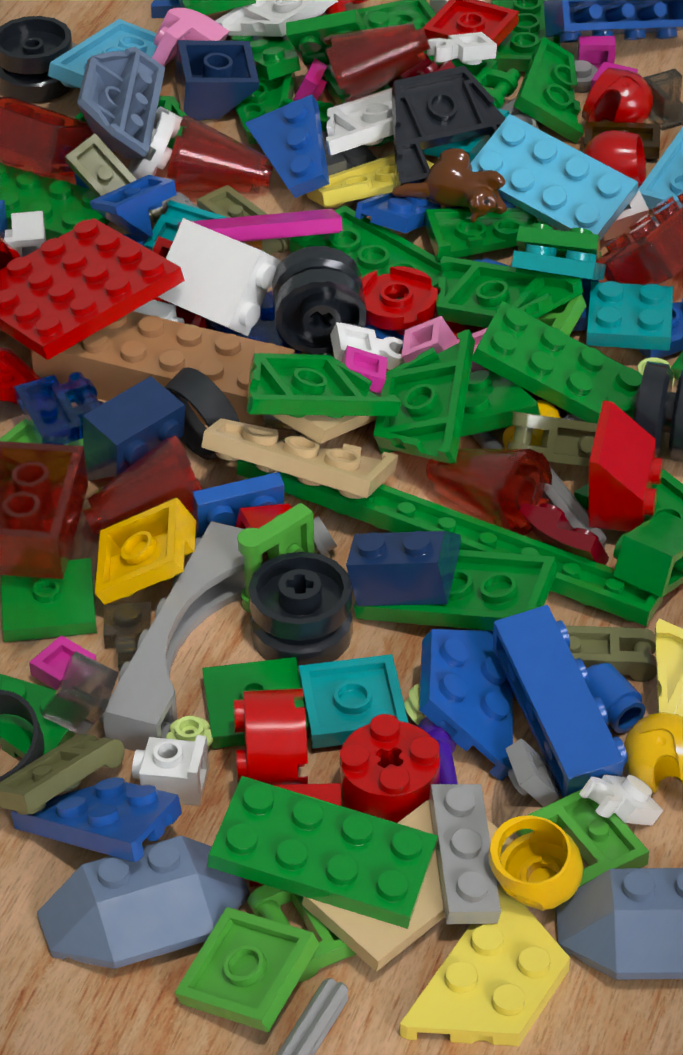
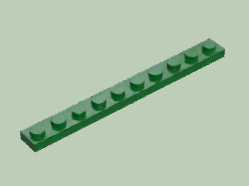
M241 459L237 461V475L250 479L272 474L259 470L254 463ZM280 472L284 483V492L298 499L307 500L329 508L338 514L348 515L372 524L379 529L388 530L393 533L447 531L460 534L462 541L460 550L554 556L558 571L550 591L577 600L583 605L593 606L620 616L626 621L647 626L663 602L664 596L661 598L614 577V568L381 484L368 498L353 499L341 495L338 489L325 485H306L298 481L296 476Z

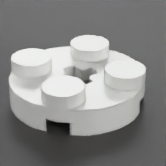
M161 106L157 109L149 152L145 157L131 159L128 170L131 171L136 179L147 175L155 176L157 168L164 169L172 152V149L167 147L170 137L174 138L177 135L183 121L182 117Z

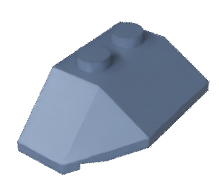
M137 47L126 48L125 51H112L91 56L87 60L77 101L92 133L96 134L112 152H116L126 159L145 157L149 152L165 72L163 65Z
M181 835L143 846L144 856L136 862L109 856L82 864L37 911V916L52 958L64 960L68 957L85 964L117 969L205 942L226 907L238 910L240 905L243 906L247 902L249 897L248 887L242 877L207 867L208 854L212 846Z
M683 868L609 869L579 887L569 900L555 908L558 944L567 955L571 956L573 954L586 965L616 980L683 979Z

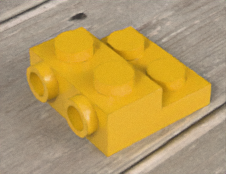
M177 497L100 530L95 595L104 605L123 597H129L139 590L158 582L169 580L175 575L184 572V557L195 552L196 520Z

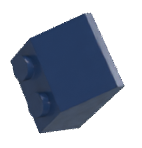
M178 40L175 81L181 111L185 112L189 119L197 121L220 119L259 88V78L250 41Z
M150 376L84 414V476L89 481L117 476L130 467L141 464L147 457L162 448L176 443L184 436L185 405Z
M447 531L354 534L346 567L357 606L448 604L462 542L460 534Z

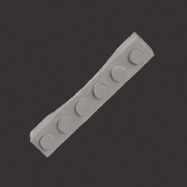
M211 521L202 538L197 537L195 539V552L191 553L184 572L175 575L173 588L167 598L160 600L156 609L155 620L149 630L144 629L138 640L137 651L130 662L126 661L123 664L118 684L111 695L107 694L104 697L99 710V720L104 723L105 737L120 740L123 743L124 749L136 751V749L146 750L149 737L166 739V734L170 732L169 726L178 719L175 690L170 680L172 665L180 647L195 628L213 613L241 599V592L245 588L243 555L238 550L237 536L244 529Z

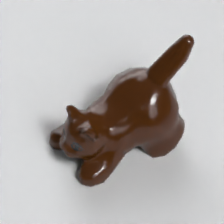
M459 148L443 151L438 161L430 168L424 182L405 183L394 188L392 194L397 197H425L447 208H467L471 212L470 221L472 223H475L478 217L485 216L488 213L494 212L501 215L507 211V206L498 192V189L505 185L504 177L493 170L472 171L469 154Z

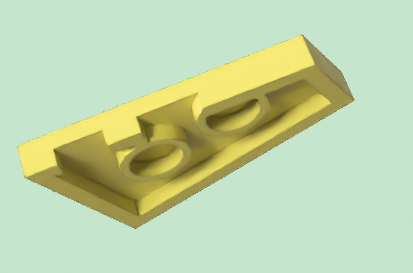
M395 154L329 175L330 184L307 193V197L325 208H336L344 205L345 202L391 193L396 188ZM427 161L429 168H431L434 163Z

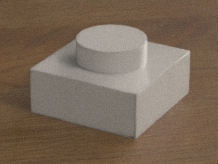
M522 738L505 748L512 765V769L508 771L509 778L521 795L530 794L543 807L560 798L551 771L545 759Z

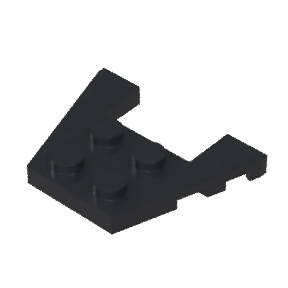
M465 66L394 81L392 87L396 187L405 183H422L425 181L430 168L423 154V149L485 135L492 137L506 119L493 105L495 102L494 98Z

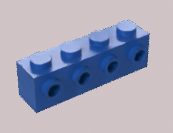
M683 0L543 1L546 37H559L560 43L578 42L579 36H613L624 34V40H639L646 38L645 34L656 33V39H669L677 37V31L683 30Z
M544 605L494 621L493 650L558 789L564 798L583 789L591 777L600 779L604 775L622 777L623 767L626 765L628 757L620 737H612L607 726L608 715L603 701L600 697L593 698L588 688L589 677L583 661L580 658L574 659L569 649L570 638L565 624L562 620L556 621L549 606Z

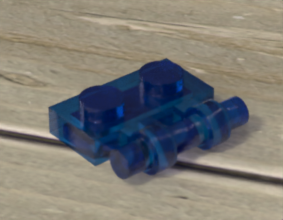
M81 372L72 373L68 377V382L59 384L55 375L14 386L16 401L43 450L83 439V415L104 403L98 401V392L93 382L85 378ZM71 403H76L78 406L73 407Z

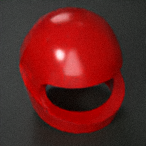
M607 68L592 87L585 101L581 116L587 122L608 120L617 123H644L653 107L652 90L640 74L629 70Z
M616 130L605 131L591 139L583 150L584 154L637 181L638 187L646 179L645 152L639 134Z

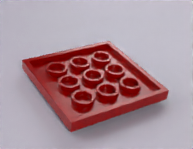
M95 218L84 220L76 224L73 230L58 238L45 241L39 249L24 257L11 260L5 268L0 270V329L46 360H50L185 280L180 266Z

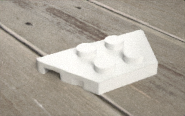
M256 0L255 4L235 8L215 20V22L229 30V36L286 35L287 22L320 16L338 0Z
M392 88L327 109L328 137H326L329 155L361 145H376L381 143L383 138L394 135Z

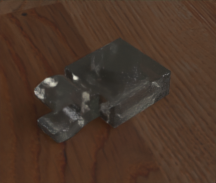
M123 602L105 605L104 644L105 649L116 648V653H118V671L121 670L126 661L130 662L137 651V644L144 629L149 630L152 625L151 602Z

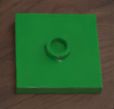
M91 558L0 567L4 642L97 633Z
M296 657L202 668L208 719L213 738L212 748L245 745L244 732L235 733L233 709L234 700L243 699V691L301 688ZM303 699L294 701L295 707H305ZM306 716V731H307V738H309L308 722H307V716Z

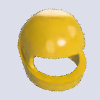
M659 712L642 718L630 729L626 736L624 746L628 759L625 767L629 775L642 780L650 787L652 793L656 794L661 781L665 778H678L683 783V716Z
M532 815L514 817L504 822L495 831L491 839L488 852L489 865L502 888L514 900L539 911L554 909L566 902L578 890L583 877V863L579 848L573 839L552 821ZM522 829L533 830L514 839L501 855L502 846L510 835Z

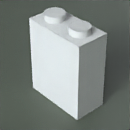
M183 218L166 259L181 267L185 281L158 296V298L248 336L251 328L260 317V307L268 289L272 286L277 265L281 260L262 250Z

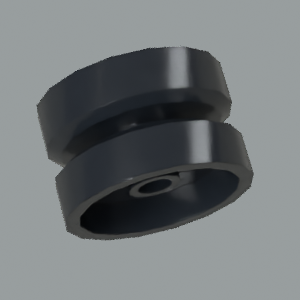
M27 16L10 20L0 26V90L4 95L19 101L41 102L60 97L70 91L71 88L63 85L60 80L48 76L50 62L73 48L71 30L65 23L50 17Z
M327 246L305 247L290 253L277 265L272 281L275 324L277 331L287 344L296 350L311 354L332 353L333 347L330 333L336 322L364 328L366 324V304L361 272L354 259L342 250Z
M647 361L641 387L638 389L633 420L656 439L655 457L662 451L665 434L670 433L669 455L673 461L683 462V371L679 376L675 393L672 392L673 372L669 364Z
M294 552L281 554L264 562L253 573L248 587L251 610V636L254 648L265 660L296 657L299 670V665L335 661L349 648L353 634V619L350 610L352 606V586L348 573L337 561L321 554Z

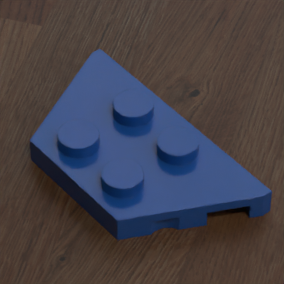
M432 629L422 640L419 711L436 726L447 731L451 739L466 752L472 745L494 763L489 773L502 781L508 775V771L512 769L505 748L513 744V690L493 650V631Z
M120 777L108 778L94 786L55 796L46 802L45 808L33 814L21 815L17 811L10 810L15 829L131 862H136L144 856L142 842L147 837L149 841H158L165 833V828L173 824L182 814L177 794L157 790L153 785L140 786L128 783Z

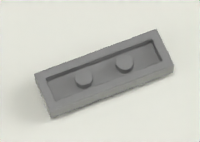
M431 784L429 804L433 833L438 836L436 854L446 924H498L501 907L497 881L489 865L490 837L481 784Z

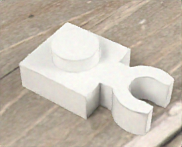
M482 32L448 35V39L434 38L427 40V55H434L435 62H446L458 58L464 64L477 65L482 63V60L496 58L497 44Z
M337 322L330 333L334 357L340 362L347 345L386 357L388 370L405 362L401 357L402 354H398L403 345V341L398 338L386 337L379 339L376 338L375 330Z
M604 775L602 779L591 777L579 793L582 798L592 799L599 804L595 810L598 815L609 818L613 813H616L624 823L652 826L664 811L650 797L652 795L650 787L632 775L627 777Z

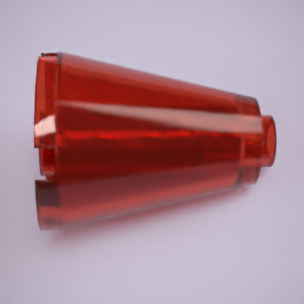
M414 23L336 33L323 37V41L327 46H333L326 49L339 88L340 90L344 89L346 95H351L344 99L346 103L375 93L425 60L424 51L431 49L424 29L416 30Z
M183 115L180 126H183L181 136H176L167 172V178L175 182L176 192L211 193L226 185H229L240 194H259L261 187L268 189L274 167L267 165V156L193 117Z
M176 435L166 438L87 498L90 507L83 510V513L93 534L99 533L100 530L176 497L193 516V492L203 489L198 478L196 479L190 466V460Z
M458 448L456 463L448 464L430 459L426 467L428 484L432 490L478 519L523 536L529 534L532 530L519 511L522 503L540 506L542 503L548 504L549 499L543 498L545 483L552 485L550 464L543 453L532 449Z

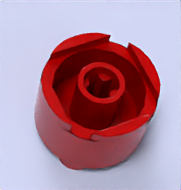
M303 688L243 691V699L234 700L235 733L244 732L245 749L236 750L237 782L240 781L241 776L271 785L308 784V776L298 777V767H304L305 764H308L305 707H295L294 703L295 700L303 699Z
M381 714L375 716L370 724L354 731L345 740L340 750L341 798L344 807L395 823L401 821L429 799L431 784H440V746L438 741L423 729L413 724L399 721L393 715Z

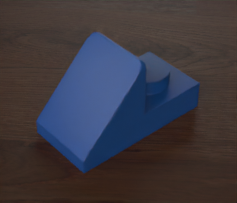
M147 175L91 200V209L129 233L153 237L148 210L161 207L163 201L177 195L175 182L171 179Z

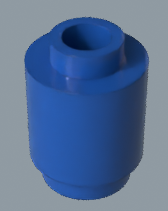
M602 663L588 667L586 669L589 677L588 688L593 698L600 697L603 701L608 715V728L614 729L617 733L629 731L645 714V706L642 703L641 694L612 664Z

